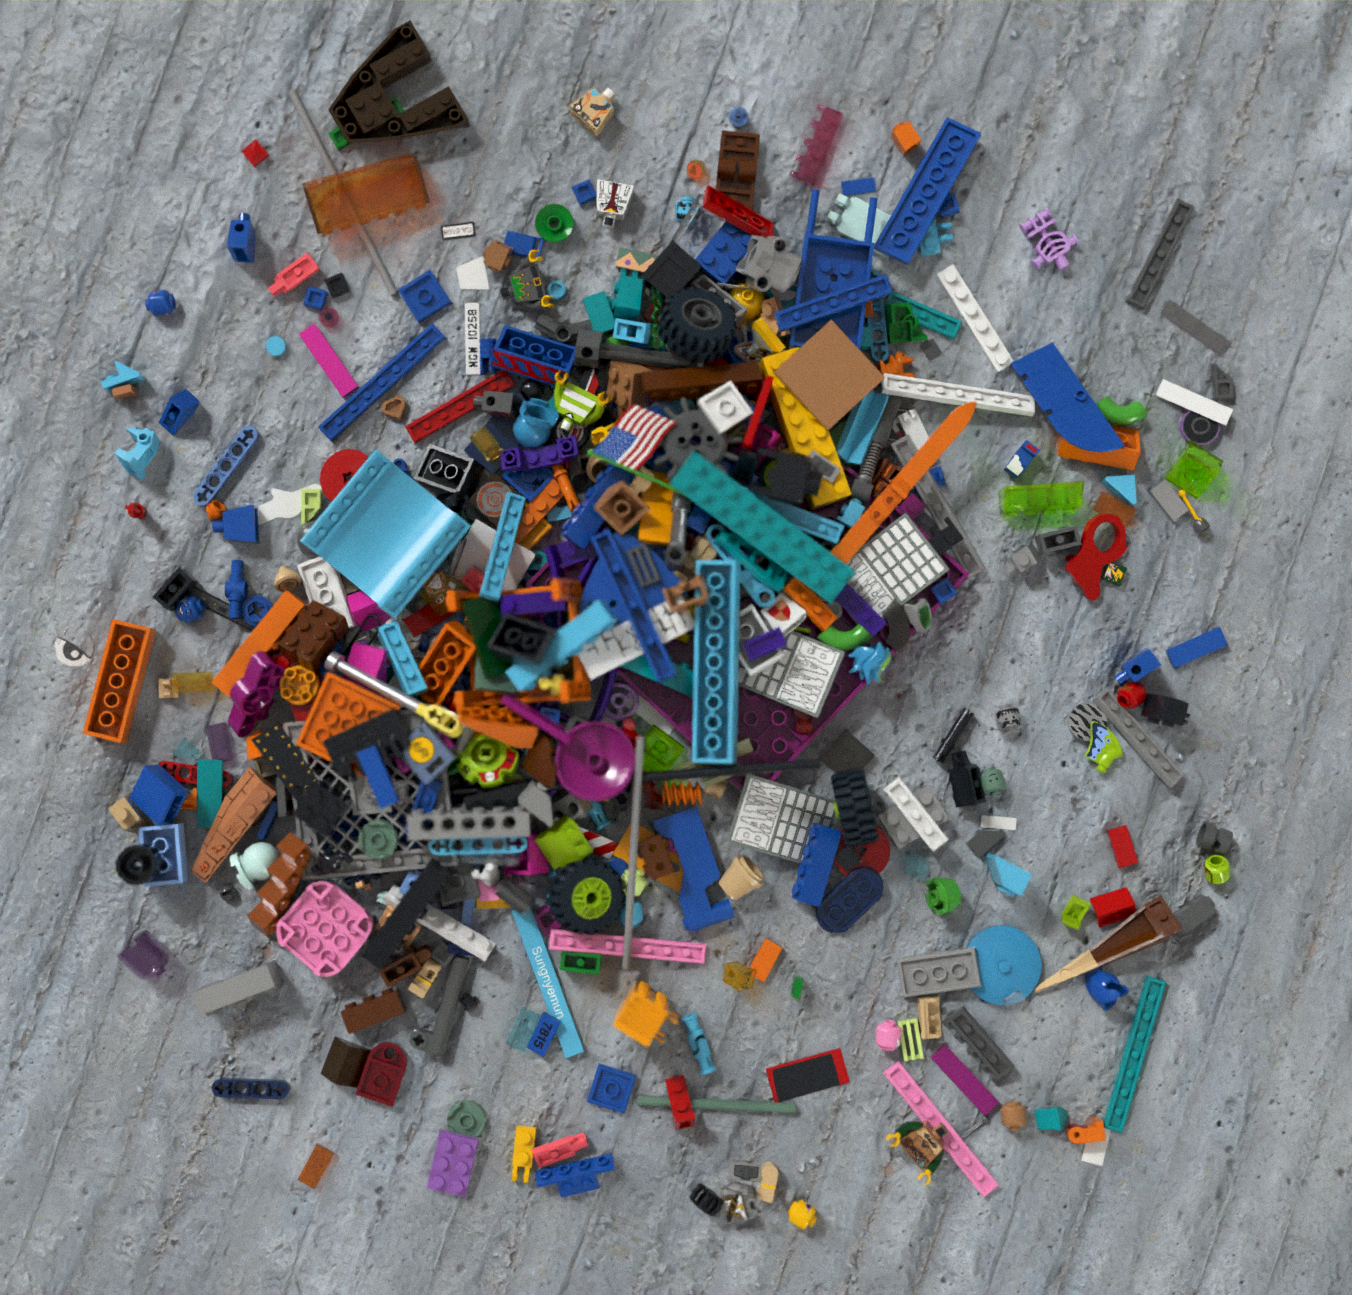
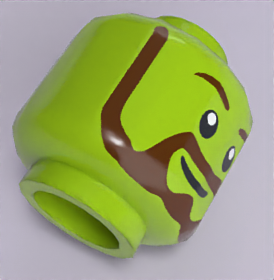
M1212 855L1204 861V876L1208 882L1222 884L1230 878V864L1225 857Z

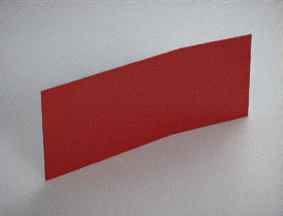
M447 594L402 619L414 637L458 612L448 611L446 605Z

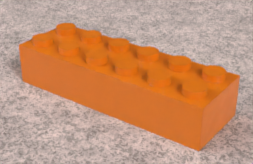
M286 590L211 683L230 697L233 685L244 677L251 657L258 651H264L273 661L272 656L276 651H280L279 642L309 605L295 593Z
M112 619L82 734L119 743L128 742L157 629Z

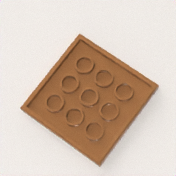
M832 320L774 371L775 376L826 431L885 379L880 371Z

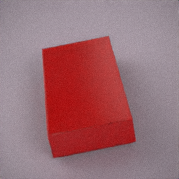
M1127 825L1106 830L1118 868L1138 863Z

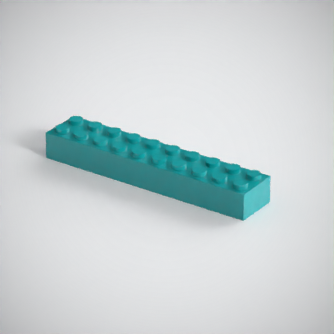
M695 451L691 452L669 482L670 485L830 603L834 601L855 572Z

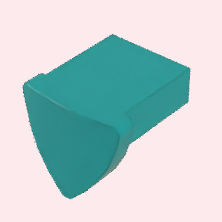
M1052 1107L1034 1110L1038 1130L1056 1129V1131H1061L1064 1128L1068 1118V1112L1064 1108Z

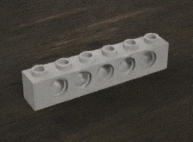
M501 806L493 807V810L475 807L473 811H465V808H453V811L437 808L432 809V812H424V809H414L407 816L408 840L530 836V812L523 806H514L513 809L508 810ZM491 817L494 819L495 824L487 826L484 823V819ZM512 817L515 819V823L511 826L506 825L504 819ZM471 818L475 824L472 827H467L464 824V820ZM426 819L432 820L434 827H425L423 821ZM445 819H452L455 825L449 828L444 825L443 821Z

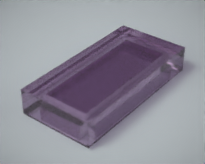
M226 722L205 726L212 759L223 760V762L234 760Z

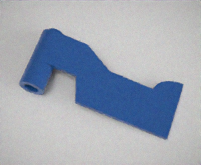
M697 806L652 821L658 833L663 837L673 839L684 871L679 902L685 916L682 919L685 930H690V933L735 918L729 899L712 905L709 904L705 888L721 875Z

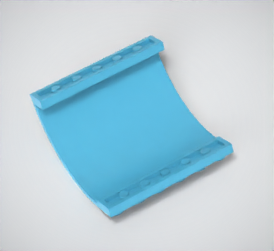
M375 449L300 541L360 588L381 609L395 619L471 526Z

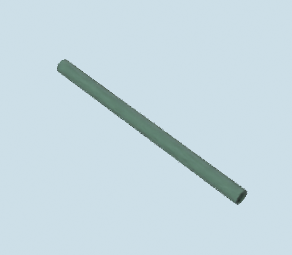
M638 1095V1106L671 1107L669 1097ZM690 1098L691 1107L698 1109L795 1113L796 1108L795 1103Z

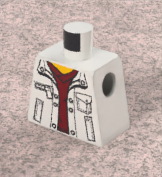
M597 179V215L604 217V227L614 228L615 219L624 220L634 194V186Z

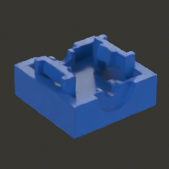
M549 467L531 471H516L515 473L514 471H505L501 475V480L513 487L521 496L526 497V502L529 504L554 479V471ZM536 479L541 482L540 484L537 482L534 486L532 485Z

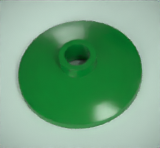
M560 204L546 205L536 215V231L541 238L548 242L563 241L573 230L574 221L572 214L566 207ZM553 222H557L558 227L553 228L551 227V224Z

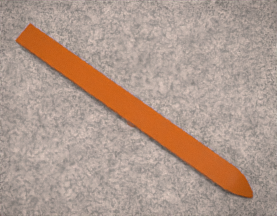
M975 401L957 407L948 415L830 553L845 564L848 563L967 426L976 406Z

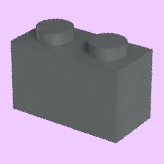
M1077 526L1035 536L1039 555L1082 545Z

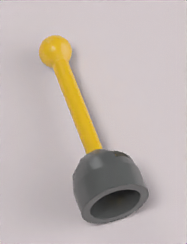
M1180 490L1178 496L1183 498L1195 519L1193 522L1195 533L1198 534L1211 527L1206 519L1198 518L1185 496V490Z

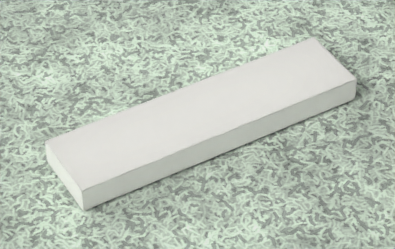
M899 777L883 789L932 852L949 840Z

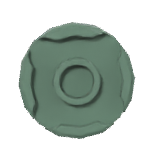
M377 819L364 825L359 832L358 842L362 852L364 851L369 858L379 860L387 858L394 853L398 847L399 837L397 830L391 823L386 820Z
M464 1100L452 1106L447 1116L448 1130L477 1138L486 1126L487 1118L485 1111L475 1101Z

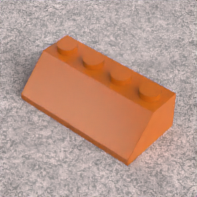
M1110 424L1124 444V447L1110 452L1083 450L1070 444L1059 435L1057 456L1077 459L1083 462H1092L1102 466L1116 467L1121 470L1134 471L1140 455L1139 430Z
M454 620L445 623L418 666L427 686V691L418 694V696L430 705L440 706L476 650L471 632H466L465 627L458 621Z

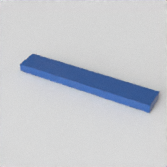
M884 274L774 312L779 331L783 332L882 298L893 292L887 275Z

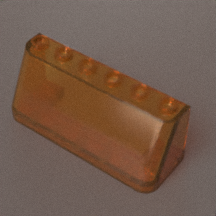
M414 153L397 156L302 184L317 234L321 233L322 236L333 233L334 229H350L352 224L355 223L364 225L370 223V219L377 217L378 220L385 219L391 213L403 214L408 212L407 209L409 208L421 209L426 207V203H430L418 158Z

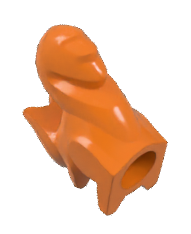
M897 352L895 357L890 355L888 357V364H885L882 360H879V363L876 364V368L882 375L887 373L917 378L913 373L904 372L903 366L911 364L914 359L902 352Z

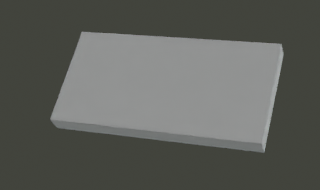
M975 947L896 958L903 998L981 987Z

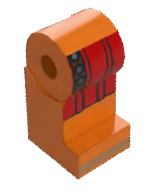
M1100 1117L1092 1118L1093 1124H1069L1065 1131L1068 1139L1074 1144L1106 1141L1104 1124Z

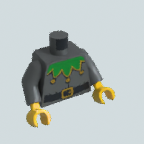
M531 250L529 255L516 266L509 276L511 286L500 289L503 300L514 297L517 306L532 312L543 310L546 307L554 308L555 306L554 304H549V300L554 297L546 295L538 264H534L543 260L542 256L536 258V253L539 250Z

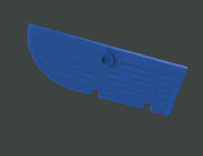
M1053 342L1011 363L1019 377L1026 375L1027 379L1023 380L1024 385L1043 412L1050 410L1052 414L1047 416L1048 420L1067 442L1092 452H1110L1124 447L1123 442Z

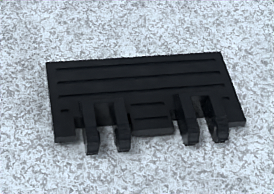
M396 708L323 740L338 776L341 777L348 774L352 782L357 781V774L351 764L353 761L356 762L361 775L366 777L357 752L377 745L381 757L390 766L393 764V759L387 748L388 745L391 744L396 757L400 761L404 759V754L398 741L400 740L403 748L412 745Z

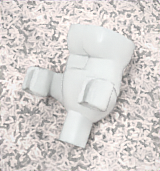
M489 854L487 860L490 863L483 868L482 872L479 873V870L474 869V872H471L474 879L479 878L483 884L494 886L499 882L500 875L495 855Z

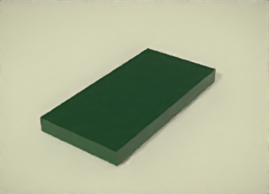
M477 597L461 602L484 678L489 679L506 673L515 664L495 659L487 648L489 641L504 617L501 611V600L499 599L498 602L483 597Z

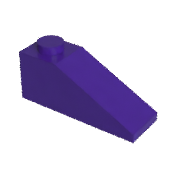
M552 591L500 596L502 616H505L506 613L521 615L567 610L566 601L553 600Z

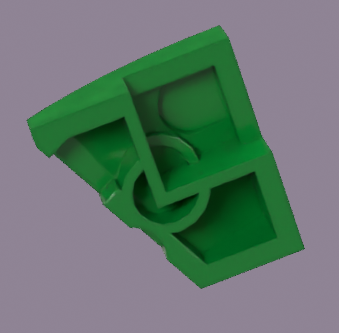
M909 302L885 304L888 343L928 340L927 335L923 333L919 326L918 318L913 315V309Z

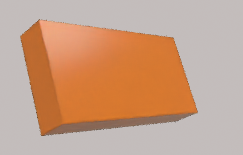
M765 938L747 973L764 982L783 947Z

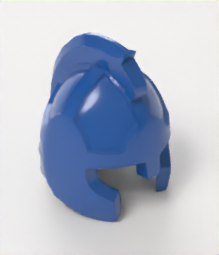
M1100 967L1086 972V988L1092 999L1104 1011L1111 1009L1116 1004L1118 997L1129 993V989L1125 985L1120 984L1115 975L1103 972Z

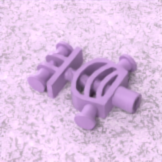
M1045 208L1044 212L1035 214L1036 219L1033 220L1030 217L1026 223H1020L1019 227L1024 234L1029 229L1033 230L1027 234V240L1037 234H1040L1042 237L1035 247V253L1038 257L1035 260H1031L1032 265L1036 269H1040L1042 263L1048 265L1054 261L1061 271L1070 265L1064 254L1069 252L1070 246L1078 245V239L1075 234L1067 239L1061 231L1048 233L1046 229L1052 226L1056 220L1053 218L1047 223L1044 221L1047 218H1052L1049 209ZM1044 241L1046 246L1041 250V243ZM1049 248L1050 252L1046 256L1044 253Z

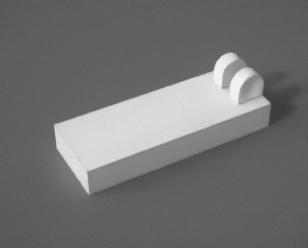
M911 409L897 416V419L904 434L910 435L916 448L919 450L929 437L916 409Z

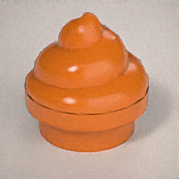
M213 500L206 506L209 520L222 518L223 512L226 510L225 505L217 500Z

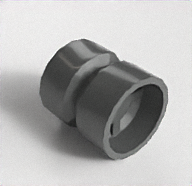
M1204 822L1198 832L1196 845L1205 849L1211 847L1213 852L1225 855L1232 843L1233 832L1224 828L1217 829L1216 825Z

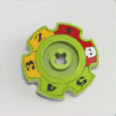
M476 731L460 754L456 753L457 760L461 761L457 764V767L463 778L470 784L479 782L481 787L490 788L504 783L503 778L506 775L512 776L519 765L520 755L518 751H515L517 747L504 744L497 739Z

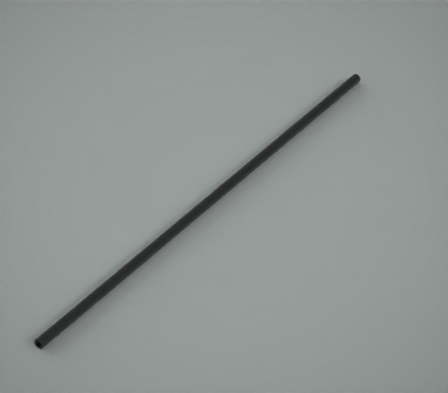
M820 758L642 772V782L820 769ZM634 774L629 783H634ZM556 779L554 788L548 787V790L565 788L560 780ZM531 781L502 783L498 786L484 789L488 791H494L507 787L529 783ZM481 785L451 787V797L476 795ZM416 790L407 791L406 793L412 796ZM289 800L290 810H294L293 800Z

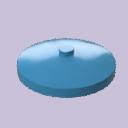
M1006 925L990 926L979 931L967 944L966 948L975 947L981 987L970 989L981 999L998 1005L1013 1004L1027 997L1036 987L1042 967L1040 953L1033 940L1021 930Z

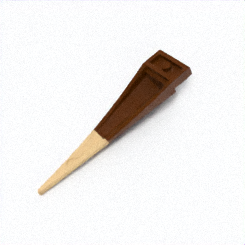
M1160 896L1140 907L1091 948L1036 986L1033 992L1041 991L1165 942V939L1181 932L1182 927L1163 897Z

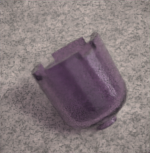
M145 930L134 939L136 942L134 946L124 948L117 956L141 980H149L154 976L159 978L166 971L164 967L169 960L167 951L150 932Z

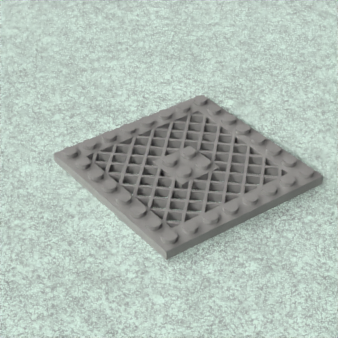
M409 709L399 710L398 713L406 730H409V736L418 727L425 731L421 726L423 722H427L425 718ZM306 720L284 723V731L302 753L305 762L310 764L309 755L315 759L312 765H310V769H314L318 762L326 768L321 775L317 772L316 774L314 773L316 778L326 782L333 788L341 780L348 786L342 794L346 795L350 790L351 800H353L334 832L337 830L344 836L339 843L331 837L333 833L325 837L295 817L297 837L308 845L311 852L310 859L302 875V880L423 869L432 858L443 866L459 864L458 855L432 854L428 847L429 842L425 844L422 840H412L406 846L400 841L407 825L403 826L397 820L402 813L406 817L408 816L409 812L405 809L410 803L414 804V798L420 785L412 780L416 774L414 771L410 776H407L406 774L402 775L399 768L394 764L389 766L395 771L390 777L391 780L397 774L406 780L399 789L395 785L394 787L397 794L400 793L408 801L403 807L396 802L380 809L376 798L370 796L369 792L372 790L370 789L371 786L368 779L358 774L357 781L352 782L350 778L348 781L343 776L339 777L337 771L332 768L334 766L332 762L327 764L321 759V756L296 745ZM432 728L436 733H439V732H440V731H438V730ZM390 744L387 746V748H389L392 751L390 755L393 758L395 752ZM439 756L427 769L430 768L434 772L445 761ZM447 767L435 778L442 781L443 784L434 809L443 808L445 811H453ZM329 771L337 777L332 784L324 779ZM407 783L416 788L412 796L403 790ZM293 797V805L295 812L299 804ZM393 806L399 810L395 817L387 813L394 811ZM351 810H353V816L360 815L356 822L348 816ZM380 813L375 820L385 816L391 821L392 825H396L402 830L398 835V846L403 850H395L387 858L379 860L369 858L364 851L363 854H353L357 848L360 850L361 848L359 842L350 834L355 828L359 832L361 831L362 827L359 823L363 818L369 822L374 820L368 814ZM344 819L352 825L348 832L340 827ZM445 819L443 821L446 827L454 826L452 819ZM319 834L325 838L321 844L319 840ZM346 839L355 845L350 852L342 846ZM446 839L447 844H440L439 840H436L433 848L440 851V848L447 847L446 851H450V840ZM455 840L452 846L454 850L457 851V843ZM327 841L335 846L334 852L339 850L342 853L349 854L354 859L350 864L342 860L339 870L334 873L328 871L321 876L315 875L310 869L315 864L319 866L320 861L317 858L326 851L322 847ZM415 842L423 847L410 849Z

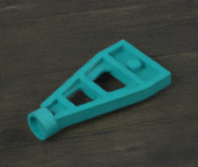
M723 529L718 533L714 540L716 545L725 548L768 587L778 593L783 589L788 571L742 537L727 533ZM739 545L751 551L749 558L738 550ZM756 555L769 560L766 571L762 570L755 563Z

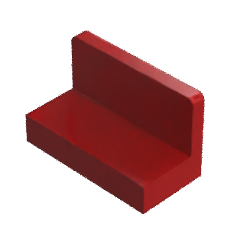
M1127 888L1090 898L1099 928L1124 921L1136 912V904Z

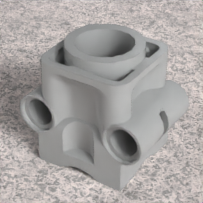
M752 235L748 243L747 253L739 261L735 271L746 276V284L751 289L764 292L771 288L776 292L784 294L791 288L798 276L801 267V257L788 251L789 242L783 237L768 236L764 238Z

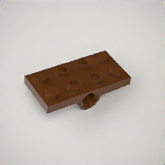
M722 130L716 190L752 210L760 134Z

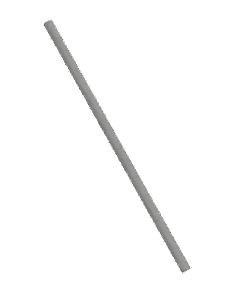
M296 90L288 91L390 296H395L397 291Z
M643 736L636 737L623 970H630L645 739Z

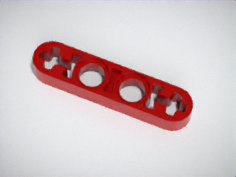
M172 761L158 763L161 767H165L167 764L169 769H175V765H177L175 773L168 772L175 780L197 784L196 765ZM183 767L188 768L190 771V775L186 779L180 776V770ZM223 770L225 778H228V782L223 783V788H227L232 784L233 776L230 772Z

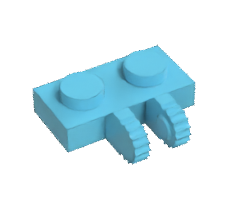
M936 218L934 219L919 245L920 256L940 254L939 243L952 241L954 237L952 234L938 237L937 231L952 228L951 223L936 225Z

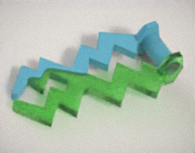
M652 286L653 297L651 299L655 310L651 317L654 326L651 329L653 339L648 342V346L655 350L667 351V344H663L658 332V323L662 314V308L665 305L663 301L664 295Z

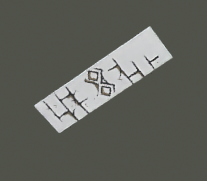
M681 594L675 597L678 605L685 603ZM667 601L647 611L662 644L695 628V622L689 611L682 614H677V611L670 612ZM628 620L612 628L610 631L598 635L599 639L590 645L587 643L583 646L584 650L578 655L592 680L642 655L644 652Z

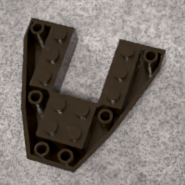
M411 20L395 28L352 74L328 109L347 143L411 139L470 127L467 116L449 86L400 114L397 113L385 93L384 88L432 62L430 53Z

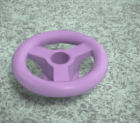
M615 682L612 690L624 688L628 692L625 694H611L609 700L617 708V715L610 712L607 707L604 714L612 720L622 721L634 715L638 708L639 698L632 686L624 682ZM632 697L633 705L631 709L623 714V707L626 705L627 699ZM622 698V704H616V699Z

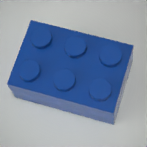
M725 221L695 259L702 265V274L706 275L717 285L718 283H724V290L725 284H729L738 274L735 269L739 261L745 257L752 235Z

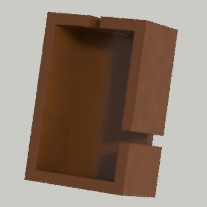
M313 600L282 638L278 646L284 657L295 663L299 662L300 666L315 673L337 645L336 641L339 642L349 630V626L345 616Z

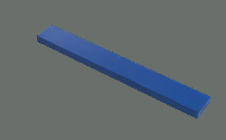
M431 323L322 422L318 428L333 442L445 340L446 337Z

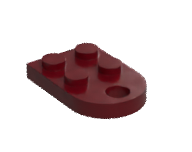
M383 1042L376 1045L368 1055L355 1094L393 1107L407 1068V1055L403 1048L393 1042ZM390 1047L395 1050L396 1055L394 1058L386 1056L385 1050Z

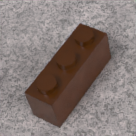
M392 987L381 991L382 995L377 997L374 994L363 998L364 1002L356 1004V1001L344 1005L345 1009L340 1013L348 1034L405 1013L407 1009L399 988L395 990Z

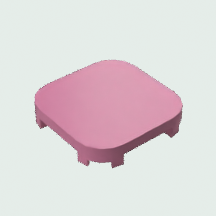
M321 880L310 884L276 925L278 943L314 971V974L319 977H329L339 973L370 937L373 932L374 923L370 913L337 884Z

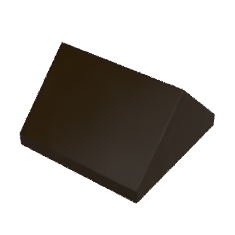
M335 1036L320 1074L336 1085L357 1088L371 1050Z

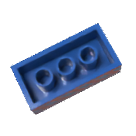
M504 325L493 349L491 367L551 386L556 385L555 374L560 370V377L563 379L566 372L569 374L568 379L564 382L566 384L569 382L575 367L576 347Z

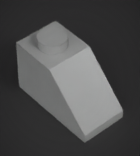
M532 780L518 797V802L551 827L553 820L550 796L547 791L548 787Z

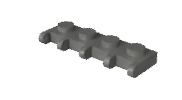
M964 1006L942 1021L944 1025L951 1023L958 1031L954 1034L956 1039L962 1036L971 1046L967 1049L969 1054L975 1051L983 1062L979 1065L980 1068L984 1069L988 1066L994 1073V1076L991 1078L993 1083L1014 1070L1015 1065Z

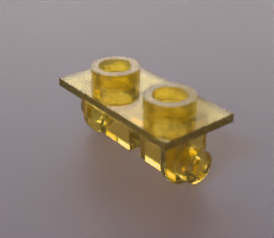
M212 672L172 673L173 693L213 691V684L211 683L213 681Z

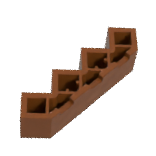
M291 832L276 846L280 856L266 869L271 879L257 892L261 902L247 915L251 924L267 937L277 931L276 925L286 914L311 856L308 845Z

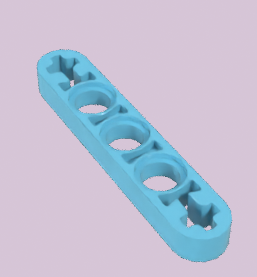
M525 836L460 838L459 840L464 843V848L456 851L452 844L457 839H449L450 851H446L447 847H442L440 851H437L432 846L436 843V840H439L440 844H447L446 839H431L428 847L434 855L520 853L526 849L528 842ZM496 838L504 841V847L500 850L493 847V841ZM506 838H510V842H515L516 838H520L524 845H521L520 849H517L516 845H510V850H507L508 843ZM481 839L484 842L483 849H474L473 841Z

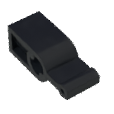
M629 783L625 790L620 792L624 793V797L627 798L625 803L620 804L618 803L619 799L616 796L613 797V803L617 808L615 815L611 818L612 823H618L621 807L629 804L634 783Z

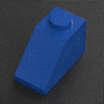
M187 389L182 390L170 397L159 423L172 435L176 434L194 415L200 401Z

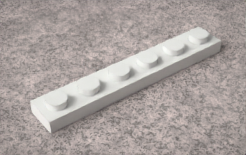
M952 264L936 274L940 284L995 372L998 373L1010 366L1014 360L955 266Z
M394 884L384 897L383 902L396 908L404 897V894L399 892L400 887ZM428 904L426 909L429 911L422 920L418 918L417 922L486 961L496 943Z

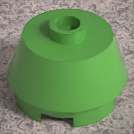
M934 877L926 882L925 886L928 887V893L925 894L926 902L930 910L934 909L937 916H945L960 905L961 893L953 879Z

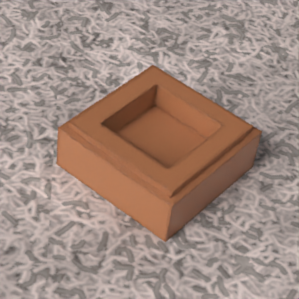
M130 384L112 390L113 396L119 400L138 395L136 388Z

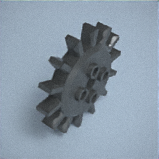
M681 398L683 413L676 416L672 409L667 406L664 408L665 416L677 424L665 434L664 440H661L656 449L664 448L665 455L658 457L654 464L658 467L666 462H670L673 468L668 472L667 480L671 481L691 452L698 451L700 456L728 475L726 469L720 463L723 459L731 463H737L738 456L726 450L727 445L741 444L742 438L738 436L727 437L726 432L719 435L699 405L698 410H690L686 398ZM698 424L699 428L694 430L691 425ZM697 436L701 439V444L699 446H692L690 439ZM712 437L714 441L712 443H708L706 441V438ZM678 439H685V443L679 444Z

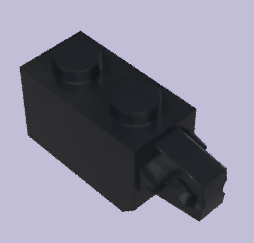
M966 751L952 753L953 768L948 769L956 808L986 802L979 766L970 764Z

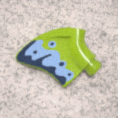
M1092 721L1090 724V744L1084 756L1098 763L1097 771L1106 773L1113 760L1122 757V748L1116 736L1107 727Z

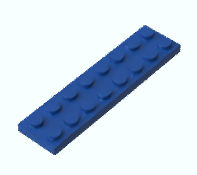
M948 117L946 118L878 237L874 250L907 266L909 265L981 138L980 132Z

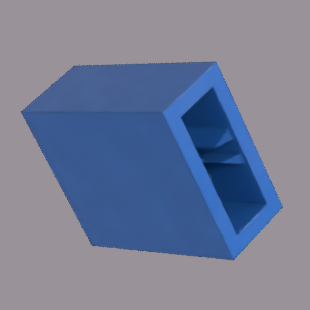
M159 764L147 765L142 769L141 775L133 787L129 798L160 826L173 824L188 791Z

